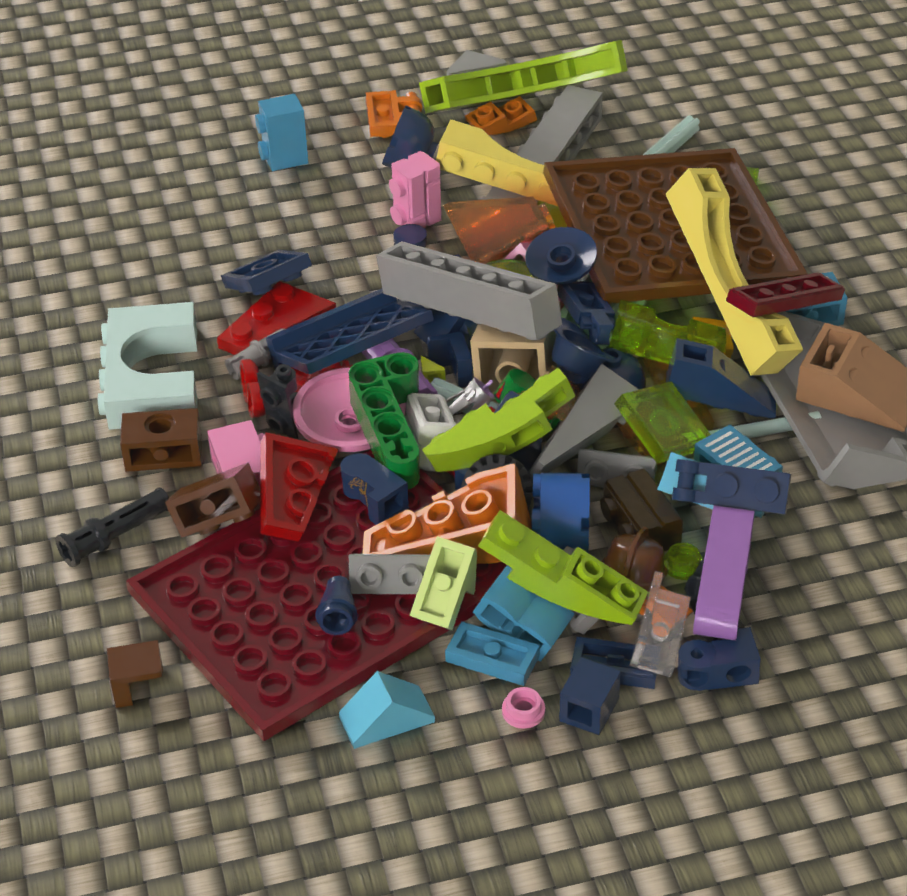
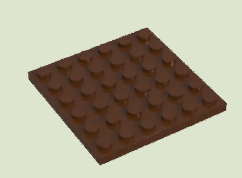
M735 148L544 163L543 175L567 227L577 228L586 232L596 244L597 259L589 275L599 295L609 304L712 294L666 197V193L688 168H716L730 197L729 220L731 239L739 267L749 285L808 274Z

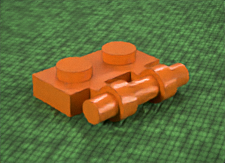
M396 90L365 92L370 137L379 136L387 138L392 136L406 105L422 112L421 99L415 92H409L406 96L397 97Z

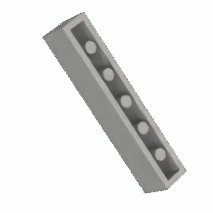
M402 241L376 255L383 294L399 298L401 301H409L422 305L427 309H435L448 313L450 316L471 320L476 324L498 328L502 332H511L524 336L528 340L543 339L549 332L562 325L555 283Z

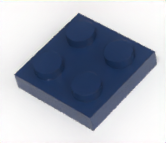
M277 250L221 275V278L227 289L239 290V293L251 292L253 295H261L272 290V284L280 280L288 282L301 277V271L311 267L312 263L308 253Z

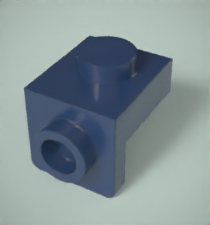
M462 331L427 338V358L442 367L451 366L457 386L461 388L467 387L469 382L472 381L473 363L471 350L468 349Z

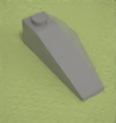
M601 364L571 403L570 409L554 429L552 436L546 442L542 452L530 468L529 473L532 483L533 474L549 473L578 454L580 448L585 449L607 435L617 422L624 425L636 408L631 402L639 389Z

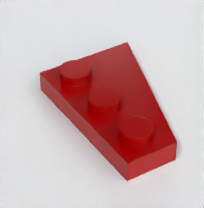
M279 281L273 286L272 290L264 294L217 337L218 349L236 355L249 347L251 341L257 340L259 342L279 329H287L336 308V303Z

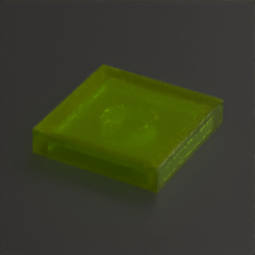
M672 381L621 394L614 403L657 464L668 461L671 452L681 456L694 453L695 443L711 435Z

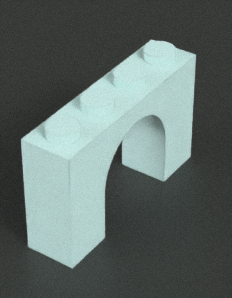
M194 302L108 308L107 323L101 324L102 340L106 346H100L101 364L105 369H99L100 389L104 393H98V409L100 415H106L109 430L121 429L122 413L198 408L194 371L148 374L131 369L137 362L150 356L197 352V323Z

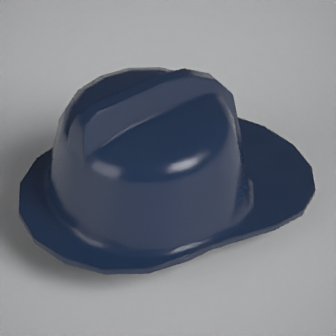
M561 317L562 325L554 329L556 338L552 350V360L569 380L575 384L582 385L588 378L593 376L599 366L604 364L606 360L613 362L615 359L603 351L599 345H595L585 331Z

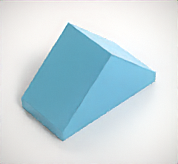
M376 671L339 711V718L354 749L435 722V716L418 685Z

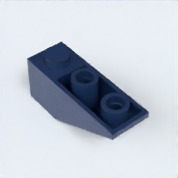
M676 339L666 373V396L674 397L680 401H693L711 405L717 409L726 408L744 412L754 417L775 419L776 400L765 384L753 375L750 376L749 372L714 346Z

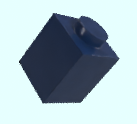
M580 657L560 692L559 721L600 735L619 700L621 671L604 663Z

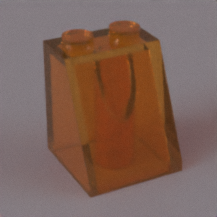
M533 196L448 202L443 205L470 260L486 265L499 264L520 243L533 241L541 233L556 228L545 203L538 206Z

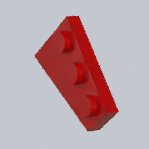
M265 432L260 442L261 534L299 542L310 520L338 448Z

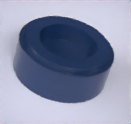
M402 225L395 229L393 233L394 245L402 241L424 248L427 246V232L419 225Z

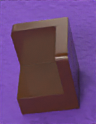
M158 640L107 648L109 677L115 707L133 705L132 682L156 679L163 675V664Z

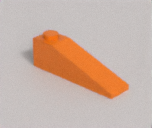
M514 463L476 473L465 479L466 486L447 496L444 491L432 496L434 502L420 510L413 512L406 509L364 531L363 554L431 555L436 537L438 536L477 549V564L502 562L478 547L499 510L532 530V523L517 466Z

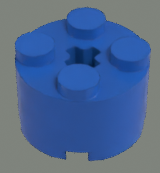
M590 473L533 474L534 507L532 509V531L562 550L566 546L573 549L580 547L589 553Z

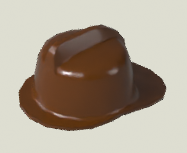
M644 526L637 534L616 536L612 540L606 557L601 561L648 591L646 598L652 597L659 590L668 571L664 566L663 546L654 539L649 538V529Z

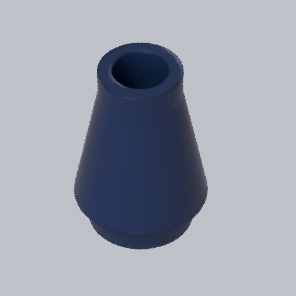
M334 576L327 581L325 592L315 613L316 620L321 629L331 635L347 633L356 623L358 617L351 592V583L343 576Z

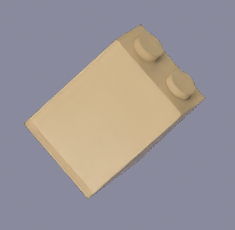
M478 324L470 340L474 377L484 384L493 380V383L488 388L494 395V392L511 369L523 370L536 380L545 374H550L557 368V364L552 360L556 332L553 330L540 340H528L524 336L511 332H502L498 328Z

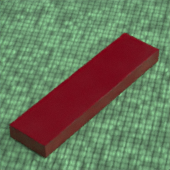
M818 272L729 289L726 301L751 317H758L842 300L845 288Z

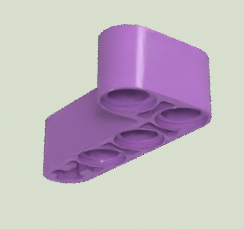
M713 506L695 611L694 635L736 641L750 555L754 510Z

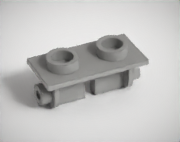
M580 448L577 473H590V486L604 488L606 480L620 475L626 477L628 473L642 468L654 480L658 461L651 456L644 457L597 451L591 448Z
M349 554L352 594H417L430 555Z

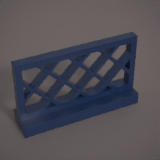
M381 288L268 336L265 339L275 371L279 365L287 364L310 375L431 322L434 318L431 310L383 294V289Z

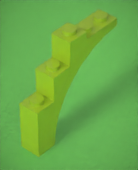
M622 40L531 61L442 76L419 82L425 114L560 89L567 87V85H577L586 81L627 72L628 68Z

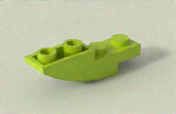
M556 368L550 374L539 377L532 387L518 397L506 401L496 413H493L486 403L477 410L468 412L451 429L435 436L422 451L436 472L470 468L473 463L484 456L512 454L553 430L546 417L574 398L575 394L567 377L559 368Z
M501 510L493 518L478 547L511 567L507 576L509 580L550 602L590 617L632 625L648 594V591L580 547H577L570 555Z

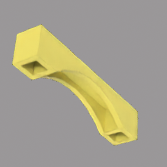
M450 119L440 140L436 161L440 163V170L558 206L543 175L544 165L522 158L505 149L483 129Z
M688 168L666 193V197L750 376L778 374L804 349L789 318L778 313L751 317L726 301L729 289L749 285L739 267L731 239L729 220L730 197L716 168Z

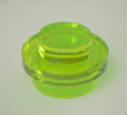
M677 543L671 546L664 555V566L668 569L667 574L679 580H688L701 560H703V557L696 546L690 543Z

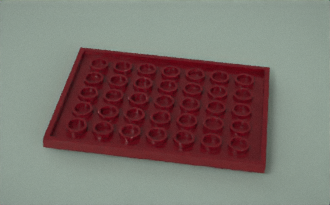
M371 449L363 453L375 459ZM341 466L329 471L305 532L299 542L261 534L260 508L255 511L256 513L253 516L226 526L126 580L127 590L263 741H266L368 680L376 671H383L449 631V629L410 616L417 594H352L358 614L357 621L352 628L342 635H331L321 629L316 620L315 613L325 592L327 581L334 576H343L349 580V554H363L364 531L375 526L369 520L368 507L361 500L351 499L344 494ZM420 469L418 484L408 490V510L416 512L433 503L432 496L441 491H444L446 496L449 494ZM505 563L476 564L474 595L465 592L454 627L458 626L461 621L464 622L475 615L473 613L474 609L507 566Z

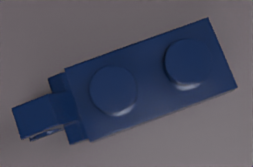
M575 281L569 284L558 285V296L577 325H580L581 329H589V338L595 345H610L611 330H614L615 312L609 303L604 301L599 295L594 283Z

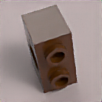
M198 408L122 413L120 446L125 472L201 466L202 434Z

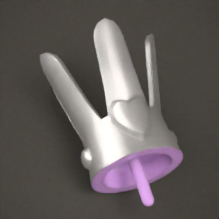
M474 377L464 390L446 399V402H449L460 396L449 406L451 414L461 413L471 404L473 406L470 411L477 410L485 403L489 405L495 399L493 393L488 388L493 383V380L484 384Z

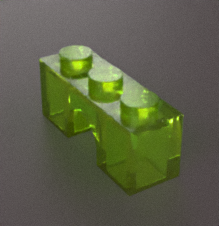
M620 300L614 318V330H611L610 345L608 348H614L622 352L669 364L677 338L711 345L723 353L726 346V328L690 319L689 325L686 326L674 325L658 318L653 308Z

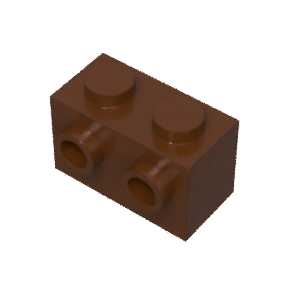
M248 462L180 488L165 504L181 538L199 532L200 535H205L221 527L223 522L233 519L234 523L253 516L256 513L254 508L261 502V489Z

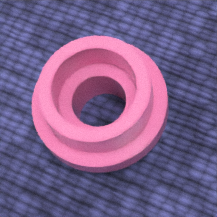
M519 687L513 689L504 699L502 715L505 721L513 727L531 728L538 725L544 719L545 703L534 689Z

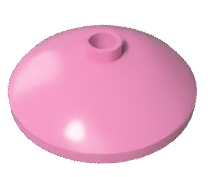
M350 368L334 369L313 377L299 389L293 402V418L298 431L311 443L338 448V452H360L371 449L350 404L348 374ZM406 403L399 404V406L405 417Z

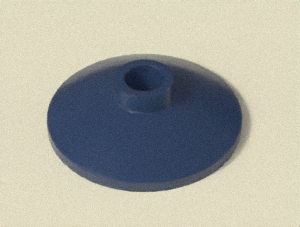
M558 227L541 233L530 243L526 251L525 261L528 271L534 278L555 283L556 285L569 284L581 279L591 271L597 259V248L592 237L586 232L573 227Z

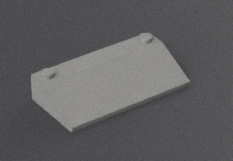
M785 311L778 312V314L789 318L804 350L778 374L761 375L818 471L817 475L820 480L829 486L835 487L837 485L850 489L907 480V428L905 432H901L796 400L800 365L825 322ZM819 411L822 418L814 419L808 413Z

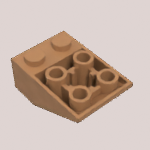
M824 323L800 365L796 400L886 428L905 432L907 428V367L862 333Z

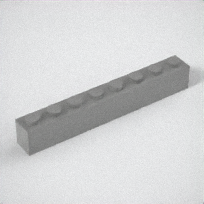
M567 85L561 95L556 96L550 110L543 114L537 128L532 129L526 143L520 145L517 155L542 165L545 162L574 160L602 119L603 93ZM492 186L487 196L481 198L479 207L474 214H470L466 220L465 233L468 234V249L505 258L537 213L536 205L539 200Z

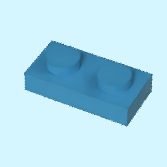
M461 621L445 650V661L522 686H525L540 656V645L463 621Z

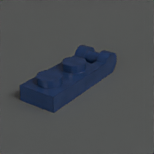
M681 459L676 461L675 471L679 472L677 488L673 487L672 500L785 515L787 513L791 482L790 473ZM695 474L707 476L705 491L693 490Z

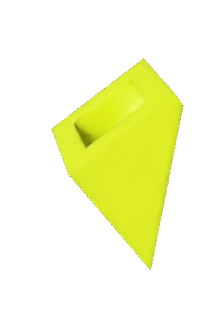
M421 356V373L430 383L434 378L446 381L445 368Z

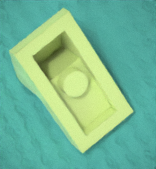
M438 536L436 537L410 613L411 617L453 630L465 592L472 595L475 592L477 549Z

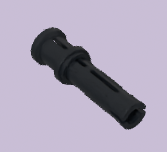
M158 487L155 491L125 505L123 508L102 519L89 518L84 522L83 527L69 534L61 533L57 535L55 541L60 555L70 567H75L80 564V559L97 550L100 552L107 550L111 545V540L168 511L165 504L169 499L168 494L164 489Z

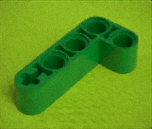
M400 352L355 363L348 372L350 404L371 451L379 463L407 482L408 490L414 488L420 479L419 446L399 404L407 402V395L419 393L418 360L410 353Z

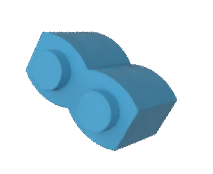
M507 565L482 597L473 613L484 625L493 631L540 645V656L537 661L541 662L575 614L572 610L550 602L509 580L507 576L511 567Z

